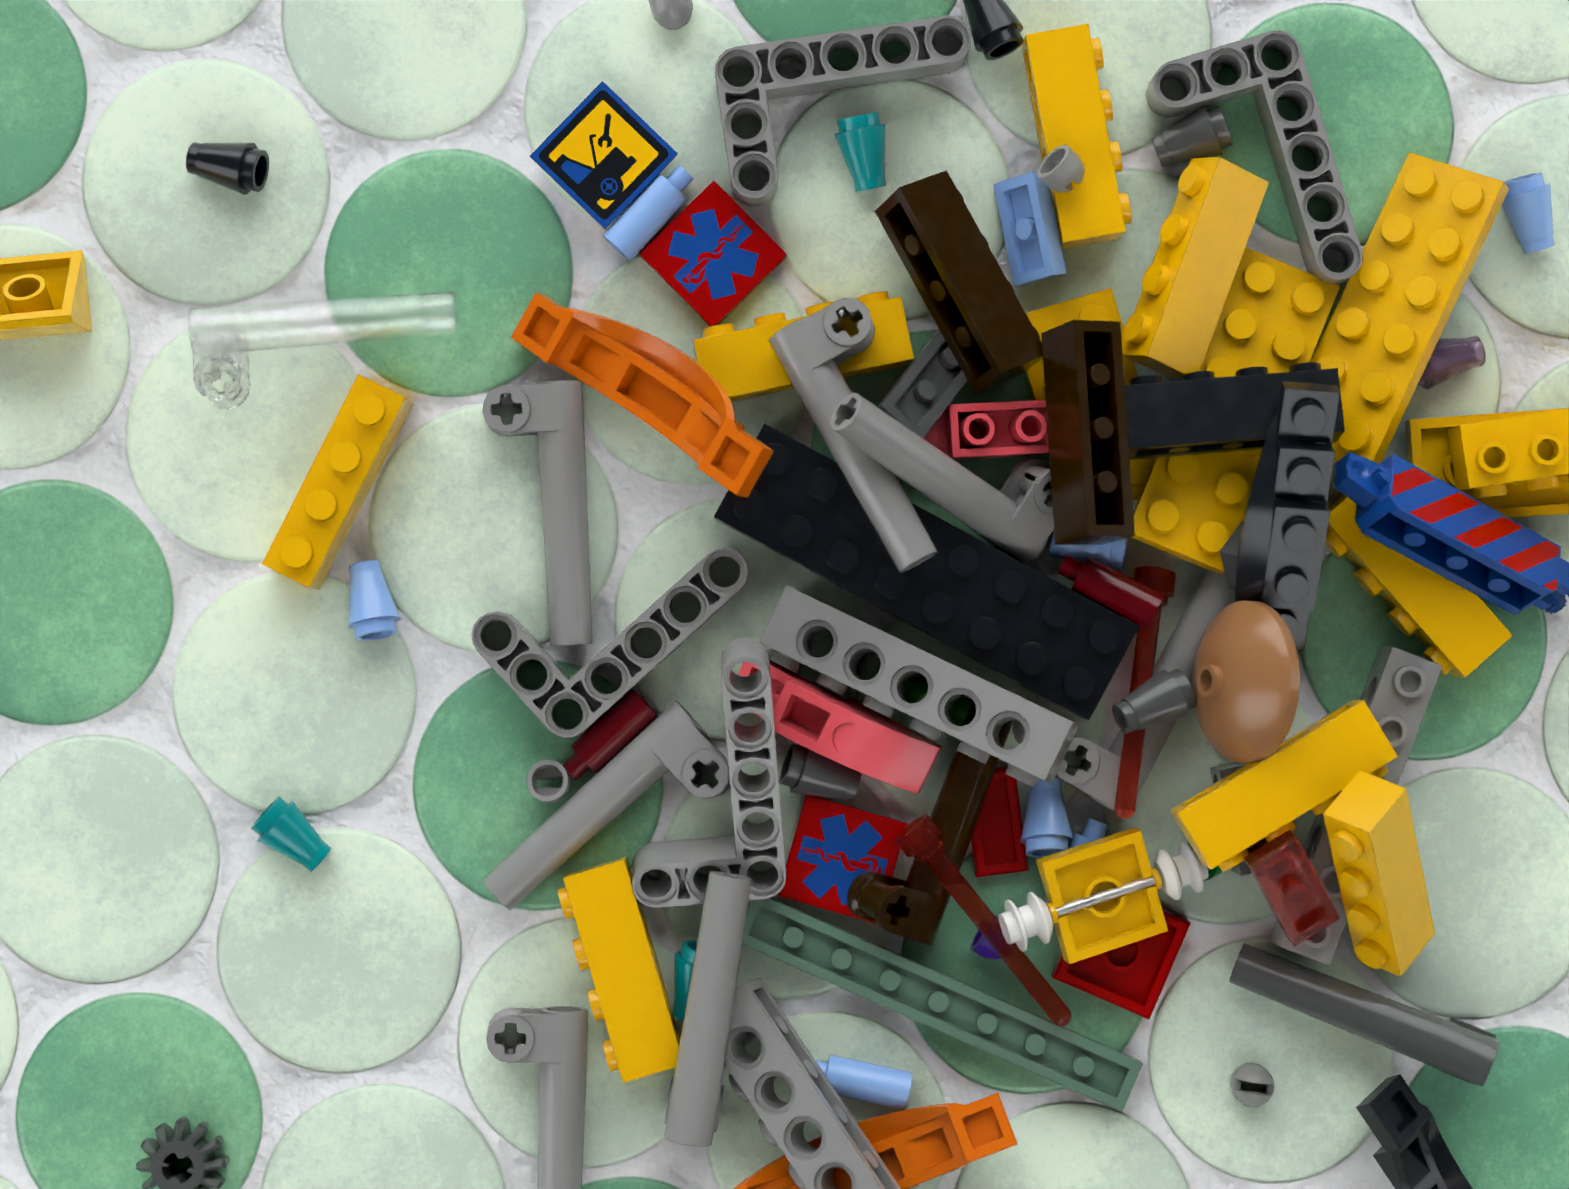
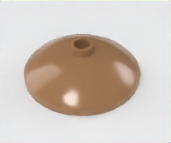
M1237 601L1222 609L1204 631L1193 663L1192 687L1196 696V706L1194 709L1198 723L1213 748L1221 756L1232 762L1256 763L1271 756L1281 746L1289 733L1299 699L1300 670L1292 634L1277 611L1269 605L1258 601Z

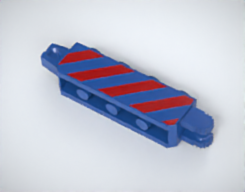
M1349 452L1336 462L1334 487L1357 504L1355 521L1363 534L1513 615L1523 612L1532 605L1541 610L1545 609L1550 614L1557 613L1566 606L1567 600L1565 597H1567L1566 595L1569 597V562L1560 558L1561 546L1395 454H1392L1379 464Z

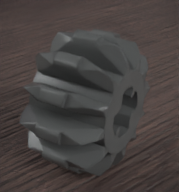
M180 1117L176 1120L174 1130L165 1122L155 1128L157 1139L147 1138L141 1144L142 1150L150 1157L138 1161L136 1169L152 1174L142 1184V1189H153L155 1186H158L160 1189H220L225 1183V1178L216 1170L225 1168L230 1163L228 1156L214 1154V1151L224 1143L223 1137L219 1135L211 1141L205 1139L204 1137L209 1129V1124L205 1121L199 1123L191 1133L190 1122L187 1117ZM188 1156L193 1165L188 1169L183 1168L179 1171L175 1167L174 1161Z

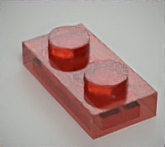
M1290 829L1243 858L1285 936L1294 947L1340 919L1299 839Z

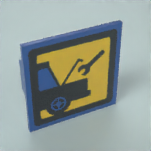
M602 81L530 155V158L592 218L606 229L670 164L678 153Z

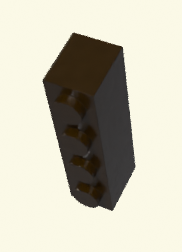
M947 170L899 187L875 210L878 219L975 394L1023 374L1043 358L1042 342L1037 330L1032 326L1015 295L1011 283L1006 279L989 248L986 238L980 232L964 203L963 196L957 190Z
M1072 320L1041 333L1055 545H1103L1135 536L1121 324L1115 321Z

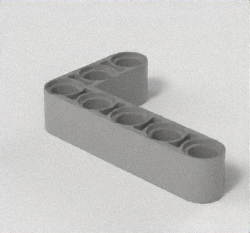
M939 16L737 46L724 51L715 64V79L731 187L735 197L743 204L758 207L767 204L777 191L778 170L767 100L935 76L957 71L965 63L971 47L969 27L957 17ZM950 34L959 41L961 49L954 55L944 56L934 49L932 40L938 35ZM899 42L907 48L909 57L904 62L898 64L890 63L882 57L880 49L886 43ZM846 49L856 56L857 64L851 70L838 71L829 64V56L836 50ZM795 57L803 62L806 69L800 77L786 79L777 72V64L784 58ZM744 65L750 68L754 76L747 85L734 87L725 80L724 75L731 66ZM751 116L760 122L762 128L755 137L742 139L732 131L734 122L740 117ZM751 167L763 169L769 176L768 184L758 191L745 189L740 184L739 179L746 169Z
M1281 30L1270 31L1172 60L1160 66L1148 83L1146 90L1147 103L1151 110L1159 116L1166 118L1177 117L1194 112L1203 106L1207 108L1253 94L1307 272L1316 276L1322 282L1336 285L1352 277L1361 266L1363 260L1362 248L1301 47L1296 38ZM1269 48L1279 51L1285 60L1284 69L1274 71L1267 68L1261 59V51ZM1218 63L1228 65L1235 74L1234 84L1224 86L1214 81L1211 76V66ZM1167 78L1178 80L1185 89V98L1178 101L1167 99L1160 90V81ZM1281 98L1293 100L1300 109L1299 120L1288 121L1283 119L1277 111V100ZM1304 148L1312 153L1315 159L1313 171L1305 172L1299 170L1292 161L1293 149ZM1310 198H1319L1328 204L1330 208L1328 222H1319L1310 217L1307 211V203ZM1332 247L1338 249L1345 258L1343 272L1336 273L1326 268L1322 258L1325 248Z
M718 548L708 553L572 678L567 675L519 620L510 614L490 612L481 616L473 626L471 634L473 645L478 653L550 732L563 738L576 737L587 731L622 697L738 594L747 583L749 576L748 565L743 556L734 549ZM719 558H732L740 566L739 579L729 587L717 586L710 577L711 566ZM685 592L696 595L701 604L698 617L688 623L679 622L671 611L674 598ZM498 620L505 622L511 629L512 634L509 645L501 651L491 649L485 641L486 628L489 624ZM642 628H653L661 637L660 651L652 658L640 657L633 649V637ZM532 659L540 661L547 669L546 682L537 690L528 689L520 680L521 667L525 662ZM604 663L614 664L622 673L621 686L617 691L610 694L601 692L594 684V673ZM566 698L578 702L583 711L582 721L573 729L562 727L555 718L556 706Z
M742 637L734 639L726 645L721 656V685L735 836L649 843L641 847L634 856L632 890L639 902L648 907L661 908L704 904L709 876L703 875L697 870L706 865L716 866L720 868V872L752 878L749 901L774 897L781 892L785 885L786 864L769 656L767 649L762 643L753 638ZM742 662H750L759 668L756 673L747 677L739 676L732 671L734 666ZM745 713H755L762 717V721L754 726H744L738 723L737 718ZM759 763L765 766L766 770L758 775H748L742 772L741 768L746 764ZM755 812L765 813L770 817L766 822L760 824L751 823L745 818ZM759 861H767L774 865L771 869L763 872L750 868L752 864ZM657 869L666 872L668 876L664 879L653 880L646 877L645 873Z

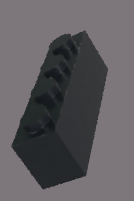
M1307 362L1292 365L1289 367V372L1268 374V368L1248 367L1237 370L1235 372L1236 376L1215 378L1212 371L1187 373L1182 376V381L1161 382V377L1157 375L1134 377L1129 380V385H1125L1130 460L1263 449L1271 421L1278 414L1282 381L1337 385L1340 392L1338 368L1321 369L1320 363ZM1341 393L1332 443H1335L1345 432Z

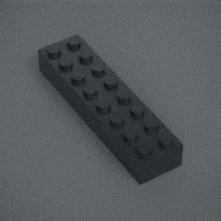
M764 423L756 439L774 450L747 498L737 496L730 490L727 491L714 515L716 521L1074 715L1090 720L1140 626L913 503L914 509L938 552L916 567L900 573L838 463Z

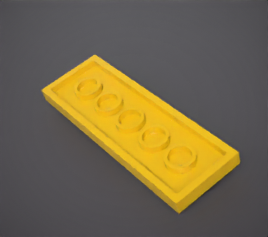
M1408 153L1362 251L1363 260L1361 266L1350 277L1310 361L1320 363L1321 369L1338 368L1345 432L1335 443H1332L1335 450V462L1351 452L1376 463H1381L1509 191L1504 181L1417 154Z
M1245 247L1200 371H1212L1215 378L1236 376L1235 372L1237 370L1248 367L1268 368V374L1289 372V367L1292 365L1310 362L1340 286L1322 282L1312 274ZM1262 449L1156 457L1133 511L1135 536L1131 538L1222 576L1225 571L1220 550L1244 518L1249 492Z

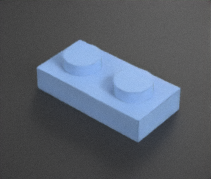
M1031 171L993 184L1014 287L1028 286L1067 274L1050 188L1037 176V171Z

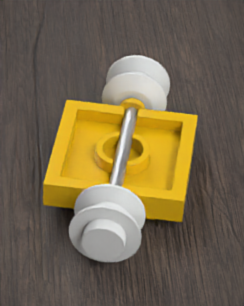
M1134 827L1036 859L1047 903L1033 892L1027 894L1026 905L1018 908L1008 899L1004 903L1005 912L1000 913L998 916L999 924L1006 942L1009 945L1016 943L1022 952L1027 950L1028 938L1037 936L1044 944L1049 943L1054 924L1063 960L1071 964L1167 932L1168 928L1157 890L1161 889L1173 900L1181 898V887L1187 885L1196 893H1200L1203 890V880L1208 879V868L1202 865L1195 851L1186 842L1179 844L1178 855L1170 857L1164 849L1158 850L1154 867L1151 868L1142 832Z

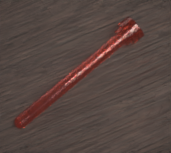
M1142 566L1134 570V580L1165 596L1149 627L1145 629L1140 626L1137 631L1129 694L1153 677L1161 609L1167 606L1168 598L1173 597L1175 592L1177 574L1169 569ZM1146 729L1133 731L1129 734L1124 733L1114 804V812L1121 819L1131 818L1136 810Z
M923 814L909 823L896 835L894 842L907 858L913 856L917 862L924 861L1050 1020L1060 1027L1069 1024L1072 1018L1069 1008L1026 954L1018 948L1016 943L1009 945L1006 942L999 920L940 848L943 844L942 840L938 837L941 832L928 814Z

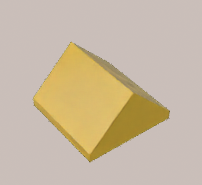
M83 250L0 258V341L92 332Z

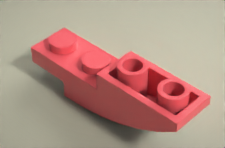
M1046 400L950 404L923 439L955 461L1049 453Z
M769 660L776 733L867 776L916 794L920 793L942 748L941 745L862 705L861 702L851 697L843 699ZM743 662L738 675L744 677L751 676L759 668L750 662ZM752 713V714H754V715H756L757 717H759V718L762 719L761 716H759V715H757V714H755V713Z

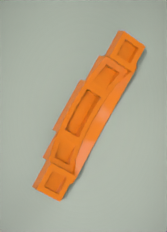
M535 292L511 336L513 340L546 363L557 366L637 416L690 456L698 464L697 468L735 495L745 498L749 496L774 450L744 431L745 427L735 420L732 403L727 393L704 367L676 347L643 330L601 315L564 308L550 297Z
M998 1093L967 1105L958 1103L927 1105L857 1122L901 1189H912L920 1186L919 1184L966 1167L972 1162L1018 1145ZM820 1136L808 1143L813 1147L819 1148L822 1138ZM783 1155L756 1171L734 1189L800 1188L793 1181L788 1170L790 1162ZM835 1167L833 1180L837 1188L851 1189L852 1180L850 1175L844 1169Z

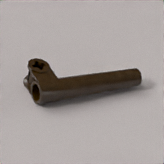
M975 702L973 704L966 725L969 724L976 715ZM1013 721L1005 723L999 731L998 738L1003 748ZM956 749L906 880L874 871H866L853 880L847 894V904L851 913L862 919L876 922L881 929L889 933L897 934L925 945H933L1000 759L990 755L987 763L984 764Z

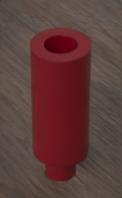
M1067 554L1057 572L1074 582L1071 589L1145 629L1149 627L1165 596L1090 556L1083 563Z
M632 688L571 745L576 753L562 766L576 781L589 768L595 773L599 772L658 717L657 713Z

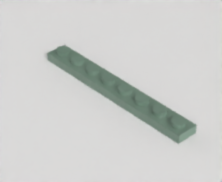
M772 897L762 900H751L748 907L743 945L1120 1112L1123 1111L1143 1065L1141 1060Z

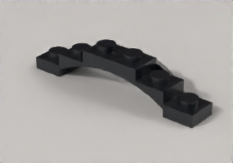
M1282 381L1278 414L1271 421L1255 471L1243 518L1236 564L1235 602L1258 601L1269 605L1277 611L1292 634L1299 659L1300 650L1305 648L1310 611H1315L1330 517L1327 501L1335 457L1332 441L1340 392L1337 385Z
M1401 1074L1386 1078L1356 1107L1382 1146L1373 1154V1157L1395 1189H1473L1449 1151L1432 1113L1427 1106L1419 1103Z

